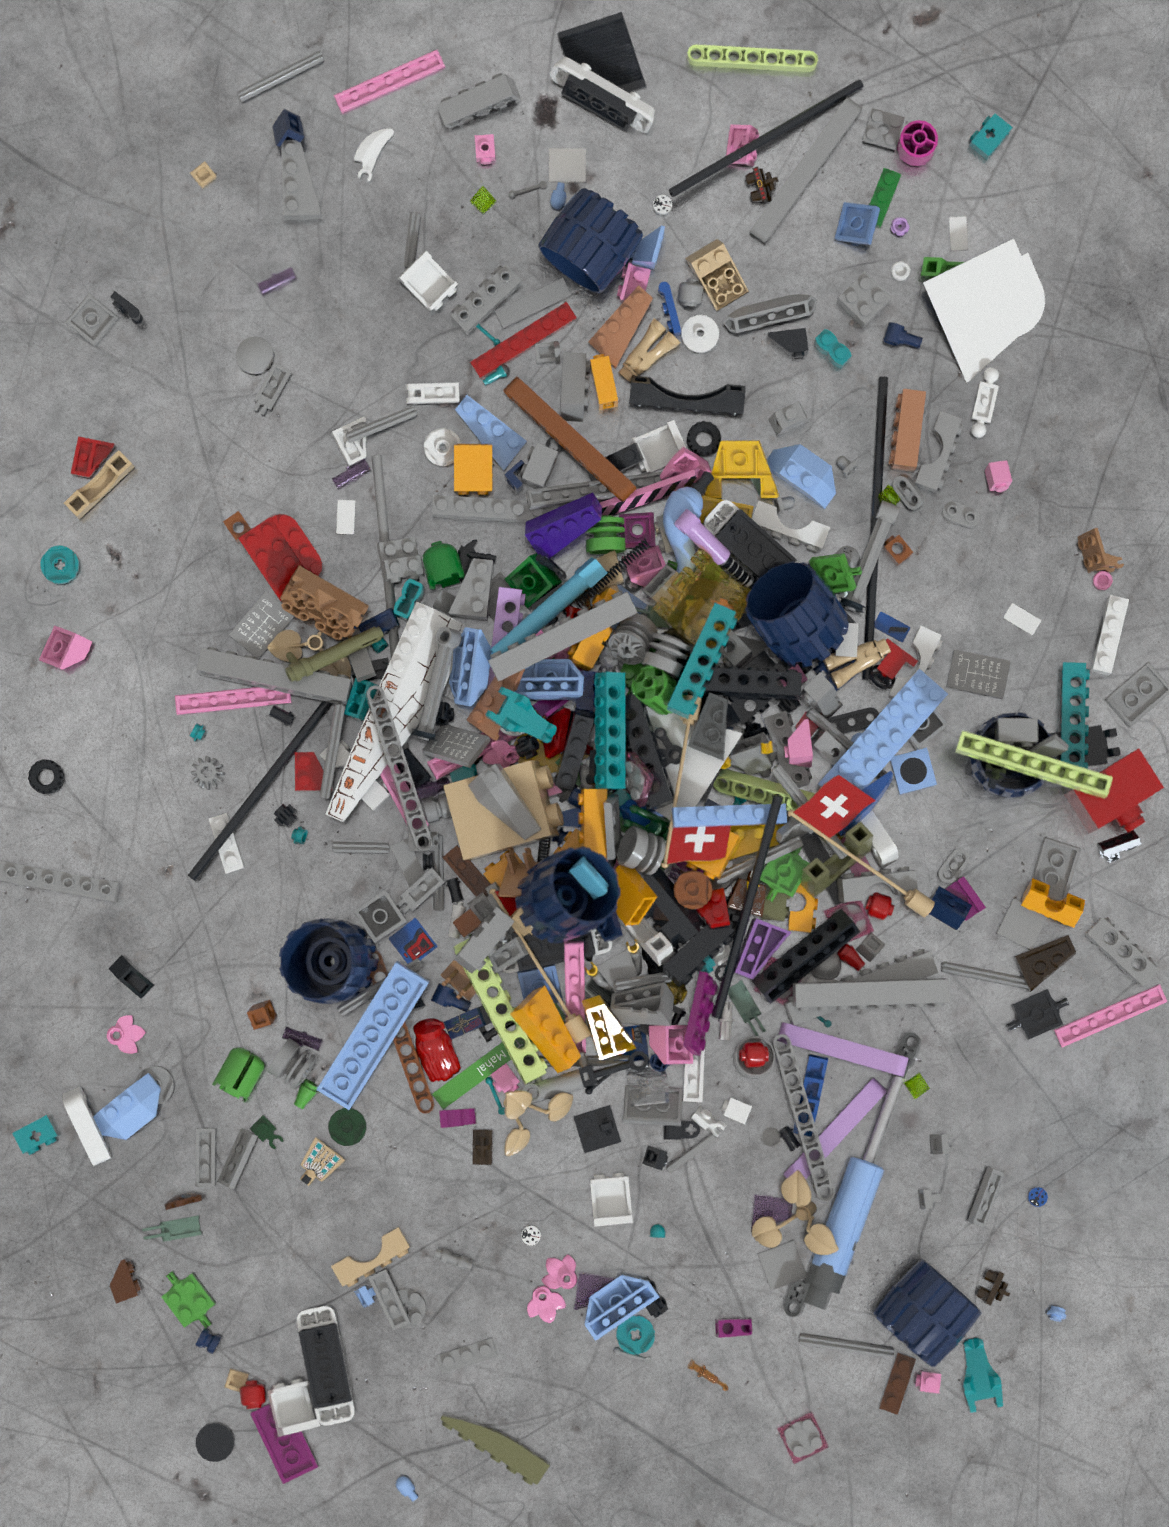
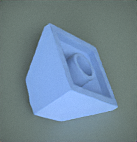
M661 225L640 241L630 257L633 259V265L655 270L665 226Z

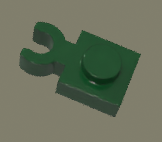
M264 1115L249 1128L262 1142L268 1139L272 1149L277 1148L273 1144L274 1139L277 1138L281 1142L284 1141L282 1136L273 1133L277 1128Z

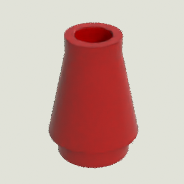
M848 943L843 945L837 952L841 961L857 971L865 965V962L854 947Z

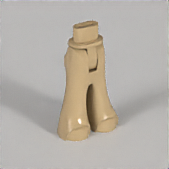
M655 318L651 321L642 340L629 354L625 363H623L624 367L619 371L628 382L631 381L632 375H641L661 356L681 343L668 331L661 341L651 351L647 352L667 331Z
M883 638L879 641L873 640L857 646V657L836 656V653H830L831 655L824 659L823 662L828 672L852 660H856L849 666L830 673L831 679L838 689L853 676L883 659L884 655L891 651L886 640Z

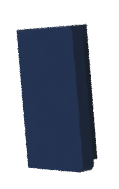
M283 109L272 126L275 143L278 147L282 145L287 136L298 142H301L304 138L300 116Z
M522 460L504 474L505 481L517 494L523 490V483L516 477L524 465Z
M939 886L931 899L935 904L929 914L958 930L967 917L972 905Z

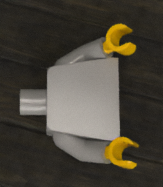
M764 732L740 740L734 746L721 769L735 766L743 770L747 775L759 772L761 777H767L771 774L770 768L773 766V760L776 758L777 745L772 743V741L768 742Z
M634 939L635 945L629 946L628 942H626L628 949L598 966L590 962L592 968L587 970L584 967V970L598 986L608 991L614 990L616 992L615 980L637 977L642 972V957L637 940Z

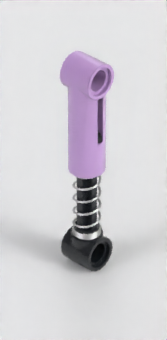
M686 509L674 522V525L688 536L716 565H723L725 571L728 570L730 575H733L735 580L740 582L741 590L747 596L759 578L749 575L748 571H744V567L739 566V562L734 561V558L730 556V551L701 523L697 516Z

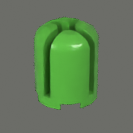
M650 665L641 668L642 672L638 674L636 680H632V693L655 713L660 715L672 714L673 712L667 710V706L678 681L662 669Z
M233 1048L212 1085L215 1086L218 1083L220 1084L219 1089L238 1099L242 1096V1101L246 1102L264 1070V1062L260 1057L244 1048Z

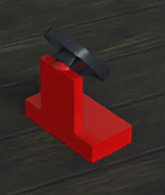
M888 638L886 642L891 652L886 655L880 665H875L870 671L871 681L882 689H889L894 685L895 676L904 663L913 669L918 660ZM874 676H877L879 680L884 681L886 685L877 682Z

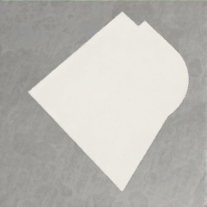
M1014 239L923 282L966 383L1017 337L1035 327L1045 307L1044 289L1028 253L1021 256Z
M646 706L654 732L656 730L655 727L664 728L672 744L683 748L686 725L680 720V716L675 713L660 715ZM635 710L629 714L630 720L636 717ZM694 723L692 726L690 725L677 807H696L742 736V733L726 729L724 761L688 747L697 723ZM660 730L658 736L662 737L664 732ZM635 732V737L639 738L640 736ZM625 734L626 742L629 741L627 734ZM656 738L659 748L666 749L663 742ZM625 752V764L628 761L633 762V759H635L632 752ZM678 752L673 754L674 759L679 757ZM669 764L666 767L674 794L680 764ZM658 782L653 785L654 792L660 789ZM628 788L623 789V790H625L626 792H628L629 794H631V793L629 792ZM645 791L644 795L640 796L638 800L647 805L644 797L647 795ZM673 804L656 809L655 811L670 820Z

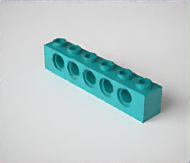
M714 603L669 701L668 711L686 719L689 718L690 714L694 716L698 707L695 703L698 697H703L706 690L704 683L706 680L710 681L714 672L711 668L714 663L718 664L722 655L719 652L721 646H726L730 637L727 633L730 628L734 629L738 620L735 618V611ZM722 624L724 630L717 631L714 629V625ZM714 641L717 646L715 648H708L706 642ZM706 658L709 663L703 666L698 663V660ZM698 675L701 680L698 683H694L690 680V677ZM685 692H689L692 694L693 698L691 700H685L682 697V694Z
M1063 662L1061 739L1068 744V750L1060 754V761L1088 769V762L1084 761L1085 755H1088V744H1085V736L1089 734V725H1085V717L1089 718V706H1085L1086 699H1089V687H1086V680H1089L1090 669H1086V663ZM1076 679L1080 681L1081 685L1073 687L1070 682ZM1073 698H1077L1080 700L1081 704L1078 706H1073L1070 703V700ZM1077 717L1080 723L1074 725L1070 722V718ZM1071 736H1077L1079 737L1080 742L1074 744L1070 741L1069 738ZM1075 754L1080 760L1075 763L1071 762L1069 756Z
M599 672L595 673L594 680L595 789H626L625 673Z

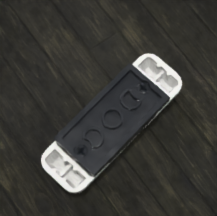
M564 57L554 64L550 72V78L564 87L561 92L562 95L626 132L630 126L642 133H647L650 130L654 121L655 109L641 101L639 94L635 92L629 94L592 72L591 67L586 63L580 65L570 58Z
M728 500L719 502L704 520L703 525L735 558L758 578H761L768 570L775 566L792 561L799 563L795 557L744 511Z
M596 928L587 934L567 940L584 941V958L607 953L613 946L612 941L604 942ZM516 932L508 934L502 942L499 941L496 944L497 949L518 937ZM530 933L523 936L541 967L565 962L564 942L550 943L547 941V938L540 940ZM527 954L503 971L513 973L537 968L531 956Z
M329 1306L301 1311L297 1316L298 1333L316 1418L319 1419L321 1425H332L349 1421L353 1418L355 1409L335 1312Z

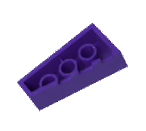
M592 492L527 521L525 536L537 554L546 556L549 559L599 522L602 516V506Z

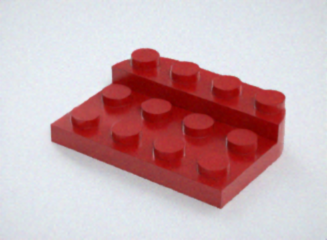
M273 514L238 537L280 601V597L298 565L317 576L322 571L320 556L298 523L289 515Z

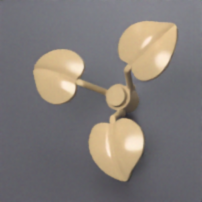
M284 630L277 634L267 648L280 660L289 662L286 657L288 652H292L298 660L302 656L301 647L308 646L312 650L323 651L324 641L321 638L323 632L319 631L317 635H311L307 642L301 643V637L297 632ZM347 657L319 669V671H327L333 676L342 674L348 676L349 679L351 677V667Z
M506 1092L504 1100L506 1117L515 1119L519 1128L513 1129L509 1133L505 1142V1156H512L520 1152L529 1142L530 1132L527 1129H523V1125L518 1118L525 1112L527 1107L544 1114H549L548 1119L550 1121H558L570 1110L573 1094L562 1092L555 1095L548 1105V1110H544L531 1104L532 1095L529 1092Z
M799 1170L795 1171L783 1182L781 1192L786 1201L796 1203L798 1207L796 1214L776 1226V1222L772 1217H761L753 1225L752 1236L765 1247H776L782 1240V1234L778 1229L798 1217V1219L803 1221L809 1220L806 1229L809 1234L804 1238L809 1250L819 1255H829L837 1252L839 1248L832 1232L827 1226L814 1224L811 1227L812 1220H814L813 1215L816 1213L817 1207L811 1201V1191L806 1179Z

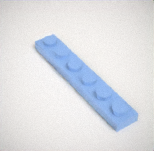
M771 804L673 807V828L766 825ZM781 804L776 824L787 823L786 804Z

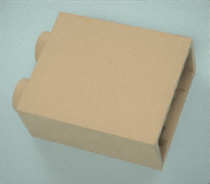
M530 760L503 768L542 829L526 840L477 801L468 786L477 776L443 785L463 860L477 859L505 851L507 848H516L559 835L557 826L563 825L564 819L559 804H550L546 789L553 788L554 783L551 771L547 765L540 767L539 761Z

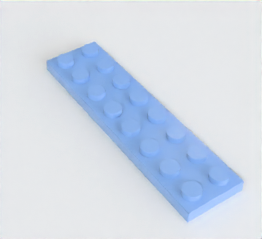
M918 669L822 778L818 785L822 787L827 781L840 775L860 790L867 787L944 700L948 693L921 669Z
M396 961L318 1086L317 1091L350 1110L430 981Z

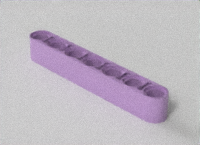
M782 1022L779 1034L789 1037L793 1046L904 1077L909 1060L907 1057ZM780 1037L777 1039V1041L787 1044L785 1038Z
M874 1077L818 1136L825 1158L888 1091ZM818 1150L810 1151L809 1158L814 1161L819 1158ZM804 1152L783 1174L786 1178L790 1177L797 1170L802 1173L805 1179L810 1176Z

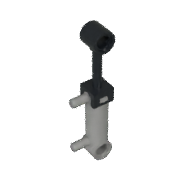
M636 1051L631 1054L628 1061L594 1070L593 1065L588 1066L585 1053L581 1052V1057L579 1058L581 1068L545 1080L539 1077L535 1079V1083L525 1085L522 1091L528 1092L531 1088L537 1090V1096L531 1102L533 1104L552 1098L562 1092L569 1093L598 1085L597 1078L631 1068L636 1071H644L649 1067L650 1060L644 1052ZM642 1056L644 1064L638 1067L635 1065L634 1060L636 1057Z

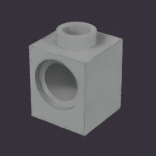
M429 831L432 845L424 851L415 848L410 832H408V851H438V832ZM421 836L418 839V845L422 848L427 846V838Z

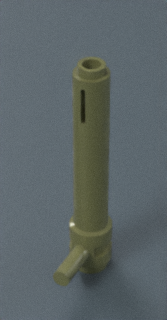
M374 626L313 656L304 657L299 661L292 652H288L286 657L291 664L285 668L287 677L291 683L302 680L304 676L309 677L313 675V672L380 641L384 637L383 632L379 626Z

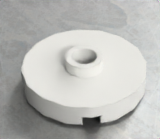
M696 315L690 317L685 322L681 338L684 345L690 351L705 353L716 346L719 339V329L712 318L705 315ZM703 331L704 335L702 337H699L697 335V332Z
M437 428L426 436L423 444L424 453L433 464L448 466L454 463V444H461V441L452 430ZM441 443L445 444L444 450L439 449Z

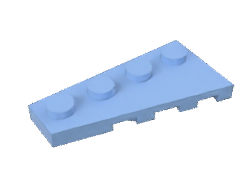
M468 395L464 397L455 409L481 444H492V458L504 472L527 441Z

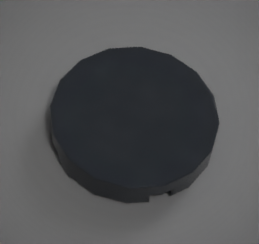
M221 1423L205 1425L196 1437L197 1451L205 1460L210 1462L222 1461L231 1454L234 1448V1436L230 1429Z

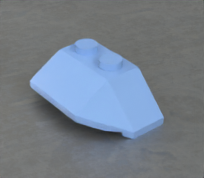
M801 444L775 449L767 458L769 468L773 474L825 509L836 494L832 466Z
M465 627L461 634L462 641L460 645L453 649V666L449 684L455 704L472 706L487 689L490 670L488 660L491 659L490 654L492 652L482 630Z
M543 659L525 668L517 691L514 692L532 700H574L583 696L584 676L570 659Z
M150 1073L128 1087L93 1117L102 1135L127 1140L156 1117L161 1087Z
M620 1275L590 1296L585 1327L596 1341L658 1299L659 1295L649 1281Z

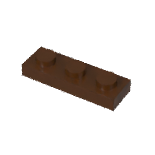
M458 845L442 857L476 897L482 892L485 896L488 895L485 888L491 884L471 860H463Z
M897 1353L879 1409L898 1415L916 1361L915 1358Z

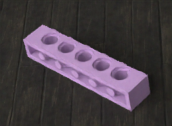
M499 587L491 648L509 633L502 628L505 621H510L513 624V628L522 621L523 613H520V605L525 603V594H522V589ZM512 602L515 604L516 609L513 613H508L505 610L506 603ZM491 666L487 688L495 677Z

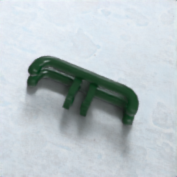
M631 805L629 810L651 820L647 828L632 820L624 819L623 825L628 828L635 826L646 830L648 834L653 833L656 836H661L667 843L670 821L641 807Z

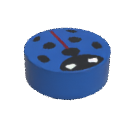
M1035 1187L1029 1191L1028 1201L1033 1206L1040 1207L1047 1202L1048 1195L1043 1188Z

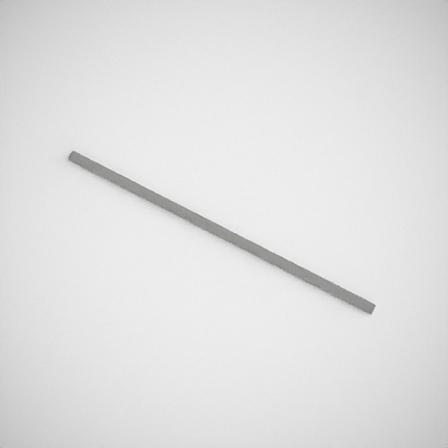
M381 455L372 456L379 539L380 542L389 541L382 460ZM390 580L384 581L386 610L392 608L394 611V585L390 583ZM398 627L388 631L391 658L399 642ZM408 739L402 746L403 750L409 748Z

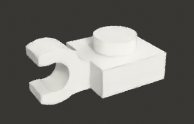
M701 1105L691 1117L703 1129L706 1130L708 1128L716 1137L721 1133L716 1127L724 1130L727 1126L723 1121H715L712 1113Z

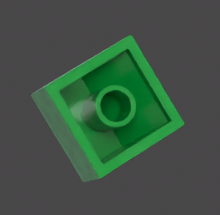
M537 553L530 555L504 579L511 588L522 589V594H525L524 605L527 609L562 583L555 572L536 561Z

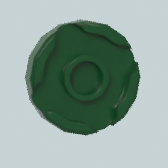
M342 1108L336 1111L330 1117L328 1123L331 1138L337 1144L343 1146H353L359 1143L367 1130L364 1116L353 1108H350V1110Z

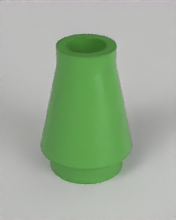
M305 1079L300 1084L294 1105L304 1109L318 1092V1085Z

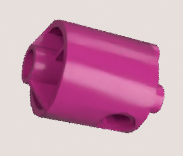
M916 120L908 123L903 128L897 145L899 158L912 166L925 165L932 158L938 144L936 129L926 121Z

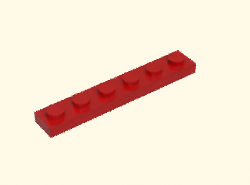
M565 302L471 361L470 364L479 378L482 379L500 365L509 362L576 320L577 317L569 304Z

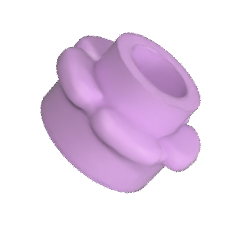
M903 217L893 219L890 227L891 231L896 233L897 236L904 235L909 230L908 221Z

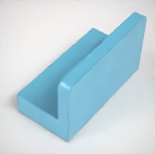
M584 856L569 870L593 899L606 894L608 891L606 888L609 884Z

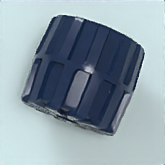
M581 188L558 213L539 242L538 248L555 268L572 281L587 290L600 293L609 286L624 268L642 240L643 232L638 229L639 226L635 221L627 218L629 215L622 209L614 210L613 202L607 198H602L592 190Z
M792 561L775 566L754 583V586L747 595V607L745 610L748 618L766 645L782 662L785 661L790 667H795L798 662H802L803 667L812 666V659L815 658L823 661L831 655L829 652L831 647L835 650L838 649L844 640L842 635H846L848 632L849 622L847 621L845 610L831 588L807 563Z
M1021 712L999 714L986 721L976 731L975 735L995 741L994 725L998 718L1030 717L1026 713ZM1039 719L1037 744L1052 736L1048 734L1044 728V723ZM968 756V762L971 764L974 779L981 783L983 788L991 794L1005 798H1017L1034 792L1046 782V780L1006 768L1002 782L998 781L995 789L987 787L989 778L985 777L984 774L987 762Z
M583 846L577 849L571 847L543 859L526 872L529 875L520 880L517 886L518 889H521V896L515 898L516 908H522L523 914L519 916L525 927L530 925L533 927L531 933L540 940L547 938V941L550 943H562L591 932L603 924L616 911L621 889L618 885V875L615 869L608 863L607 858L601 853L598 854L590 848ZM583 856L609 884L606 888L608 890L606 894L596 899H593L569 872L571 867Z
M326 918L302 923L300 928L292 930L287 935L284 946L280 948V974L287 982V988L292 993L303 996V999L306 1001L334 1004L350 1000L359 994L358 991L362 987L368 988L371 985L373 979L370 977L372 971L377 970L378 959L372 956V953L376 951L372 939L365 938L366 932L358 925L343 920ZM331 956H332V957L334 958V960H335L333 966H331V962H330V961H331Z
M921 1259L891 1288L874 1311V1316L929 1366L936 1367L960 1343L982 1312L944 1276Z

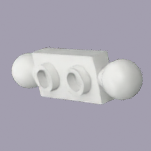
M993 367L987 368L984 372L986 383L980 381L971 419L976 420L977 423L972 426L971 432L977 438H981L986 434L984 422L991 423L999 386L993 383L998 380L999 372Z

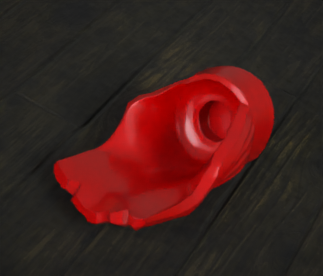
M435 1018L424 1019L414 1025L416 1052L431 1082L447 1081L460 1071L461 1066L455 1054L452 1040L443 1030L445 1029L443 1022Z

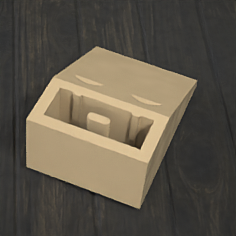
M714 240L685 258L699 284L704 287V292L716 311L749 292L724 243L720 240Z

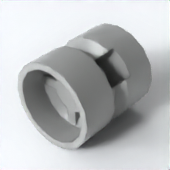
M445 793L439 794L437 798L433 796L423 798L428 823L439 820L441 816L444 819L452 817Z

